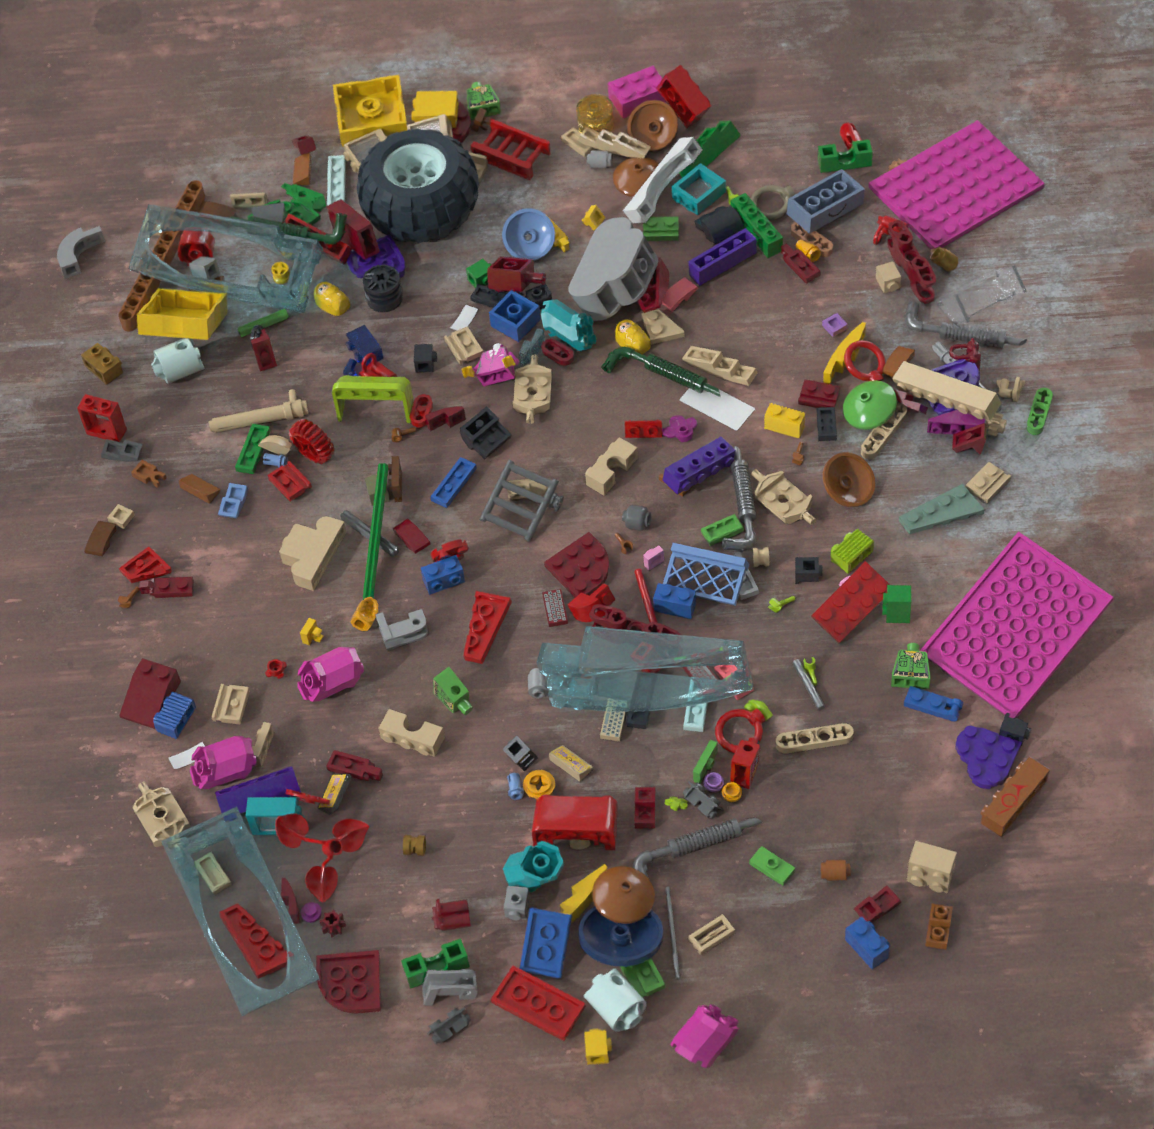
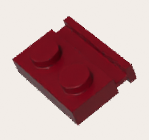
M804 379L798 404L815 408L835 407L840 393V386Z

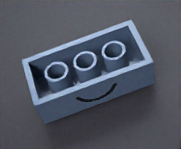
M841 169L788 198L787 215L810 234L862 205L865 188Z

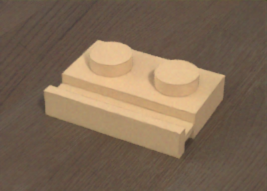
M468 326L451 333L452 335L448 337L447 335L444 336L446 344L460 365L465 361L469 362L481 357L483 350Z
M988 462L966 484V488L971 494L979 499L982 498L988 504L1010 481L1011 475H1006L1003 470Z
M221 684L212 720L215 722L219 720L224 723L241 724L250 692L249 687L224 686V684Z

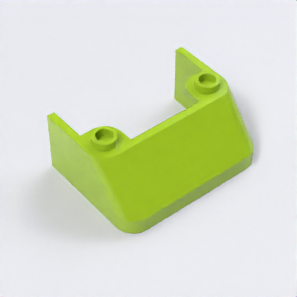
M346 375L340 377L333 385L332 396L338 422H342L345 399L403 401L406 421L411 423L410 413L414 399L411 383L405 377Z

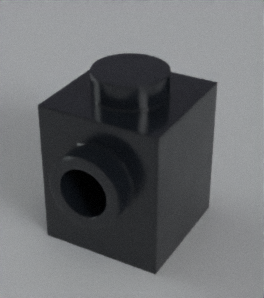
M414 344L415 372H434V362H437V351L433 350V344Z

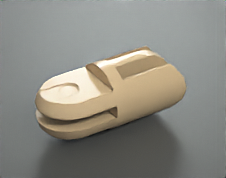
M530 479L508 481L540 496L545 495L548 487ZM507 490L509 500L526 498Z

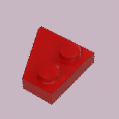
M149 546L119 568L120 572L131 583L172 572L171 567Z

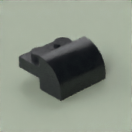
M731 205L728 207H717L714 211L704 214L694 221L695 226L705 233L706 239L714 244L744 229L739 214Z
M487 406L460 428V435L470 450L474 449L483 459L491 455L509 440L512 435Z

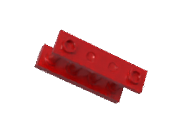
M491 119L490 135L482 144L473 141L470 145L471 153L486 156L487 164L530 181L533 177L532 164L541 153L548 156L551 154L550 142ZM497 136L505 138L497 150L489 147ZM512 141L520 144L512 155L503 153ZM526 147L533 149V153L526 161L518 159Z

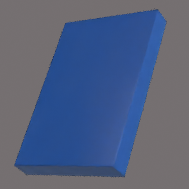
M530 908L520 963L521 970L562 978L572 915Z

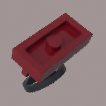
M255 325L251 332L250 341L261 372L276 367L277 363L270 338L266 334L265 329L261 325Z

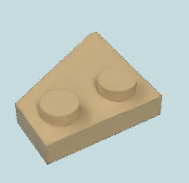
M659 309L641 313L651 344L684 337V331Z

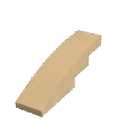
M585 127L578 139L579 142L593 148L626 157L645 158L651 146L622 132L616 136L604 129L601 133H598L588 127Z
M691 346L682 358L684 362L702 371L747 386L751 384L758 373L756 368L740 365L737 359L723 357L722 352Z

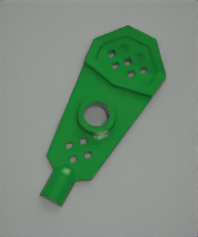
M284 183L281 188L287 190V195L307 204L315 211H322L326 207L324 194L296 184L289 185Z

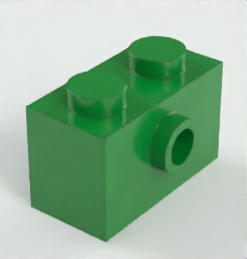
M887 585V593H883L882 615H886V623H910L911 585Z

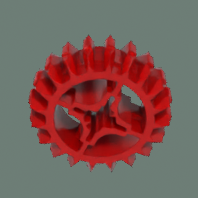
M300 419L291 426L292 428L289 430L290 440L297 450L300 451L301 455L314 461L315 464L319 463L321 465L332 457L335 451L334 445L317 424L307 419Z

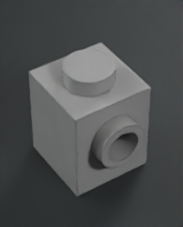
M201 256L189 264L194 280L209 282L220 275L217 261L214 258Z
M507 887L504 903L506 918L511 920L526 919L530 899L528 888Z

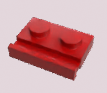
M290 461L285 466L282 465L268 474V479L290 502L303 494L307 488H312L310 481Z

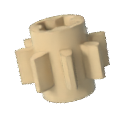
M995 413L990 421L986 420L985 423L987 424L989 435L998 436V433H1004L1007 420L1002 419L1003 414Z

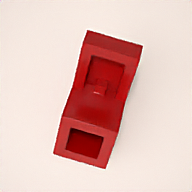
M602 584L590 596L580 593L567 605L576 620L592 622L589 613L594 605L610 606L616 599L609 586ZM597 611L594 615L602 618L606 613L604 611Z

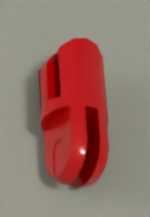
M844 123L841 126L840 135L847 149L850 150L853 141H860L862 139L854 124Z

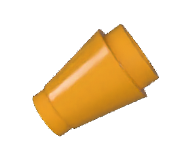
M799 240L796 243V249H800L811 262L819 259L821 251L818 246L804 240Z

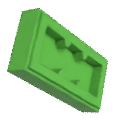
M735 514L701 528V533L709 546L723 541V538H730L744 531V527Z
M711 740L706 746L693 770L694 782L701 784L707 771L712 770L715 763L714 758L718 753L717 742Z
M762 846L749 861L751 866L782 886L795 872V867Z

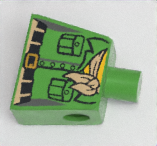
M480 82L473 83L472 88L467 90L468 111L471 120H475L480 108L486 110L484 117L501 114L500 101L492 87L488 84L482 86Z
M909 643L907 650L898 651L892 672L891 687L910 688L912 686L929 690L930 671L927 653L919 651L917 643Z
M450 667L433 678L434 695L452 713L460 710L464 715H467L472 711L473 706L469 703V691Z

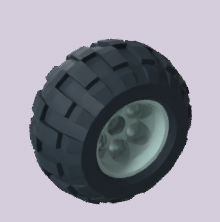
M408 129L407 131L389 135L384 141L378 142L369 150L365 160H362L359 168L357 195L361 210L378 231L385 235L390 234L399 241L424 243L448 236L450 231L458 229L468 219V215L473 211L479 195V179L472 157L467 150H464L458 140L449 135H443V133L436 130Z

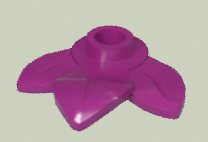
M680 415L672 416L669 419L670 426L663 428L662 434L667 438L676 437L681 442H687L692 439L693 429L697 426V421L694 417L685 419Z

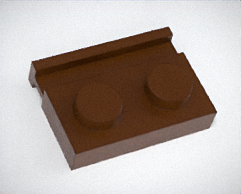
M392 456V464H388L389 475H392V479H388L389 490L393 491L394 501L402 502L399 456Z

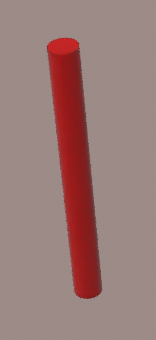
M636 569L634 573L649 622H657L642 569Z

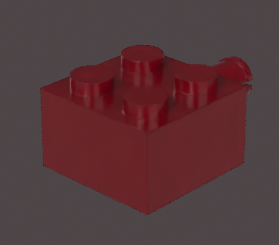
M500 256L487 269L488 289H495L497 292L512 290L516 293H521L530 283L543 285L546 283V278H543L546 277V273L534 272L533 259Z

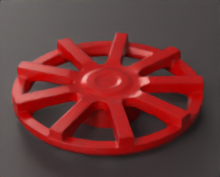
M286 790V794L299 797V801L311 804L319 802L330 805V800L294 790Z

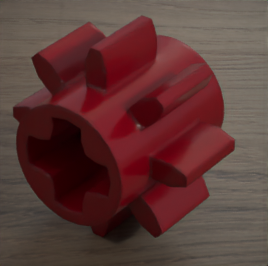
M335 910L324 913V920L319 921L323 934L328 932L331 937L337 934L341 935L342 927L347 926L343 920V913L338 915Z

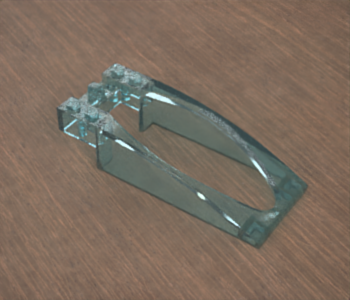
M148 204L128 269L192 290L227 293L228 299L304 313L309 299L307 295L315 266L316 264L319 265L323 247L318 240L285 235L280 227L276 225ZM163 231L221 233L260 244L284 259L294 260L287 286L272 284L264 275H260L257 287L183 275L159 259L151 251L148 240L152 235Z
M586 626L581 646L542 643L537 659L539 672L544 674L547 680L550 704L556 708L567 707L576 710L586 709L615 712L665 710L712 702L753 689L744 641ZM713 665H735L737 667L735 672L722 680L633 671ZM592 676L591 679L581 678V677Z
M237 807L161 841L242 1016L320 980L253 836L249 833ZM227 838L237 859L257 877L268 892L283 925L287 946V974L282 985L272 990L255 985L229 962L215 942L205 919L200 896V876L191 855Z

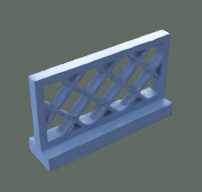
M676 543L672 544V555L663 584H669V580L677 575L681 583L675 587L681 588L683 586L687 588L685 585L695 579L699 585L698 588L694 589L696 597L736 606L745 572L749 568L746 558ZM676 558L683 559L686 565L676 570L674 567ZM701 563L704 569L694 574L691 566ZM714 567H720L723 573L712 578L709 570ZM689 568L693 576L682 581L679 573ZM732 571L740 572L738 579L733 582L729 580L727 574ZM707 572L711 580L701 585L697 577ZM725 576L729 584L719 589L715 581ZM713 583L717 591L711 595L706 594L704 588ZM730 587L734 591L732 600L724 598L722 592Z

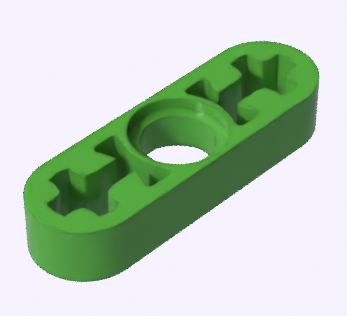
M1040 388L1036 391L1026 427L1028 433L1032 435H1039L1043 432L1053 397L1052 391L1048 388ZM1043 396H1046L1044 403L1041 402V398ZM1043 409L1045 412L1043 414H1037L1035 410ZM1035 420L1038 421L1037 427H1033Z

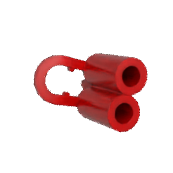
M887 215L878 217L877 223L879 227L873 238L874 245L879 244L884 234L891 236L888 231L889 223L898 219ZM903 222V223L906 225V227L908 228V227H909V223ZM898 226L892 228L896 233L902 231V228Z
M369 353L363 358L361 363L362 371L359 372L360 376L397 377L396 373L376 361L375 354ZM372 357L371 363L366 366L367 360Z

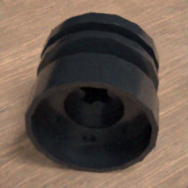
M376 265L365 272L363 286L369 308L383 313L390 312L399 307L403 300V293L397 270L388 265Z

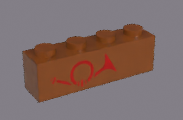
M1028 757L1025 762L1022 761L1016 768L1014 776H1009L1005 781V787L994 794L991 804H986L980 813L982 815L981 824L1002 837L1047 782L1050 769L1031 757Z

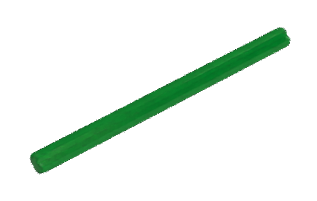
M386 463L378 464L363 600L367 597L374 598L388 477V464Z

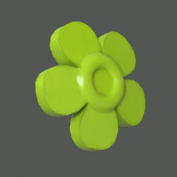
M670 797V799L665 800V805L670 806L674 811H678L679 808H688L687 800L683 798Z

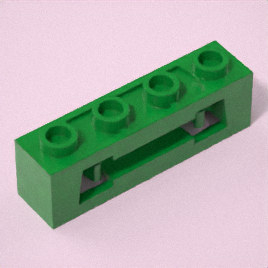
M744 193L731 199V206L738 214H741V220L744 219L742 221L744 229L746 228L757 239V246L763 254L770 258L781 253V246H783L782 235L750 197Z

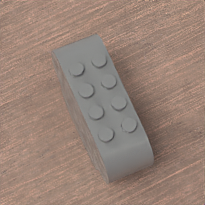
M628 218L609 219L600 224L594 231L570 282L569 293L582 313H586L587 316L591 315L593 321L610 318L618 312L621 306L632 304L643 296L657 267L658 257L642 231L634 228Z

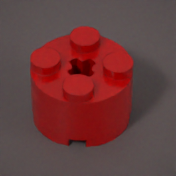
M207 228L184 229L178 248L179 259L182 262H186L187 266L190 267L189 264L201 256L213 258L215 239L211 231Z

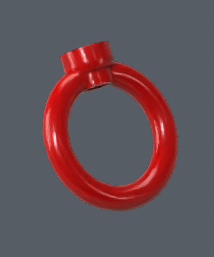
M865 340L851 343L844 354V362L848 371L859 380L883 381L882 374L886 361L880 348ZM857 348L871 350L878 359L877 370L869 374L858 371L852 363L851 356L853 351Z
M755 708L751 712L745 709H734L723 714L715 727V736L720 746L729 752L735 753L738 745L729 743L723 735L724 725L735 717L747 718L749 723L755 727L754 738L761 741L763 736L762 723L766 719L759 709Z

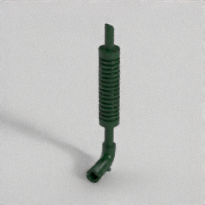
M336 213L335 229L333 228L332 234L326 233V235L313 233L310 227L250 216L249 220L230 217L235 224L247 226V230L250 232L305 243L312 239L322 241L324 244L333 245L340 242L344 233L347 232L345 227L348 215Z
M623 346L611 351L601 366L603 371L611 373L615 365L623 357L634 358L645 363V369L689 387L698 393H702L705 390L721 397L718 388L707 384V378L654 354H650L647 357L636 352L631 347Z

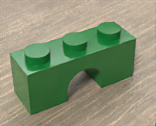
M870 139L853 141L851 149L846 152H838L835 144L818 146L820 173L839 171L841 169L871 167L873 151Z
M461 938L441 945V951L433 957L424 958L419 953L401 960L410 989L423 985L428 970L455 971L470 967Z

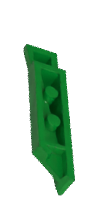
M720 121L716 127L704 130L696 140L702 151L691 164L679 172L682 178L700 163L707 167L740 137V133L731 121Z

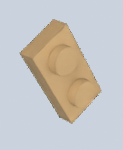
M263 722L261 729L257 731V741L255 746H252L253 753L256 756L255 766H263L274 735L271 723Z

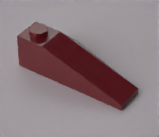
M660 257L645 293L637 300L644 313L661 307L669 286V270Z

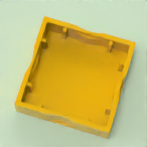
M399 75L333 85L342 147H344V144L378 129H381L386 137L396 132L408 130ZM367 97L379 98L384 104L383 112L380 113L379 117L374 116L373 119L371 117L365 119L364 116H360L359 112H357L358 103Z
M158 288L150 301L137 314L138 335L208 340L228 313L227 293Z

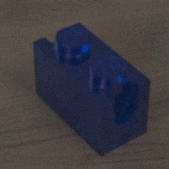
M365 325L346 333L348 341L345 342L350 352L353 351L357 363H362L363 358L369 353L375 354L377 362L384 359L381 346ZM372 357L367 360L366 366L371 363Z

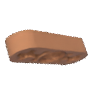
M797 222L791 225V235L796 240H804L818 246L821 251V257H828L832 254L833 244L816 231L809 234ZM810 237L816 238V241L811 242L807 239Z

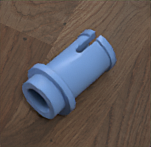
M265 453L263 459H266L263 460L264 465L280 467L282 465L285 466L288 462V457L284 454L274 455Z
M510 773L507 776L510 789L508 795L513 800H519L524 794V789L521 787L520 774Z

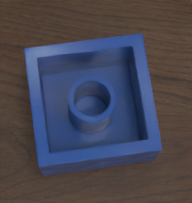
M511 290L489 312L490 325L519 342L541 320L540 307Z

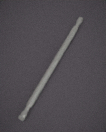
M666 887L674 968L676 970L675 977L680 979L671 897L669 894L670 888Z

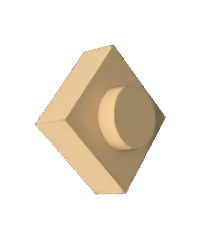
M118 504L107 518L110 523H114L124 529L135 515L132 510Z

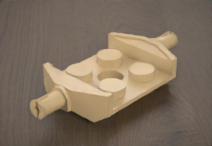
M531 355L530 365L515 369L513 409L518 413H526V422L530 424V420L531 424L534 423V415L536 413H545L550 409L552 372L551 369L538 365L537 355H535V359L534 355ZM531 391L537 392L535 395L528 394Z
M757 469L751 473V476L759 481L755 490V498L784 523L791 524L803 518L810 525L815 523L816 518L808 513L812 504V495L806 496L784 477L783 471L766 476ZM785 498L788 502L781 503L779 500Z
M145 781L142 784L139 783L138 787L142 791L143 796L136 800L133 810L147 831L154 846L174 845L178 854L184 853L186 849L181 843V839L191 826L169 788L160 787L151 790ZM159 811L166 812L161 818L155 816Z

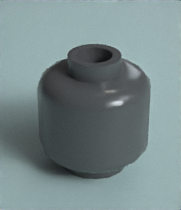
M630 505L627 510L623 511L622 521L625 522L628 529L639 531L649 527L652 518L651 512L648 511L647 507Z

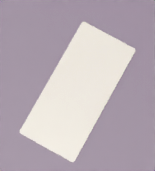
M689 388L681 397L680 401L734 430H738L755 410L752 406L719 390L721 396L719 397L705 390L702 393H698Z

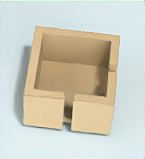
M915 841L908 865L907 882H911L915 886L928 885L935 892L948 893L954 874L957 852Z

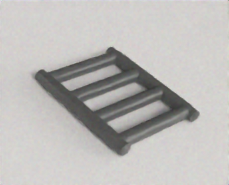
M508 460L479 520L482 522L487 520L525 537L524 539L530 542L559 481L556 479L549 480L514 465L512 460ZM512 471L548 487L544 497L506 481L510 472ZM502 488L540 503L537 512L533 513L499 498ZM496 504L532 520L528 530L490 514L494 505Z

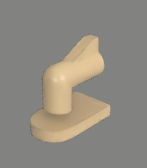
M1016 377L1014 389L1011 390L1008 389V379L997 380L998 395L1002 398H1012L1013 396V402H1018L1025 381H1021L1020 377Z

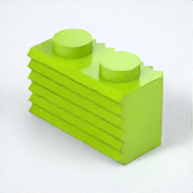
M856 529L853 533L849 532L844 537L842 543L835 544L832 547L831 561L849 574L850 571L855 569L858 564L874 551V540L859 529Z

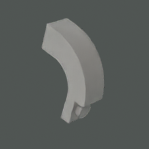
M100 226L84 232L80 227L68 234L60 243L57 258L65 279L81 273L77 259L84 250L105 242Z

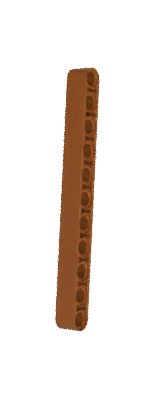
M198 180L191 181L187 185L119 311V320L122 329L126 332L137 328V314L150 301L152 295L159 287L178 251L180 237L184 229L190 228L202 202L205 200L203 185Z

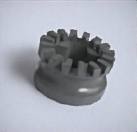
M554 493L548 508H554L557 512L560 508L559 505H562L560 503L563 502L564 496L561 495L559 497L557 493Z

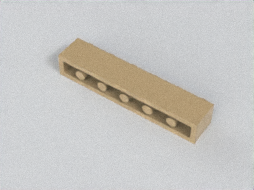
M905 361L892 378L899 391L909 392L918 398H926L932 403L943 404L949 409H957L963 414L969 413L981 420L986 419L990 421L1001 405L996 392Z

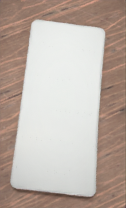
M465 305L461 314L450 328L458 331L467 327L478 309Z
M203 742L180 754L169 757L168 759L173 768L178 769L195 762V760H191L192 754L198 746H205Z

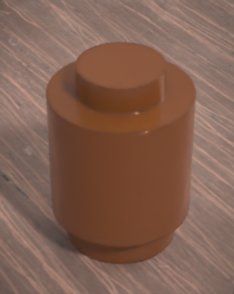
M826 860V862H821V879L845 881L847 876H851V865L846 864V860Z

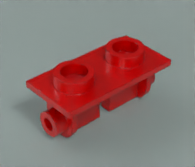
M662 420L625 421V438H662Z

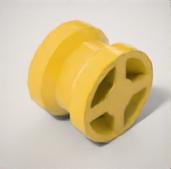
M277 262L272 265L271 272L275 283H287L291 278L288 265L285 262Z

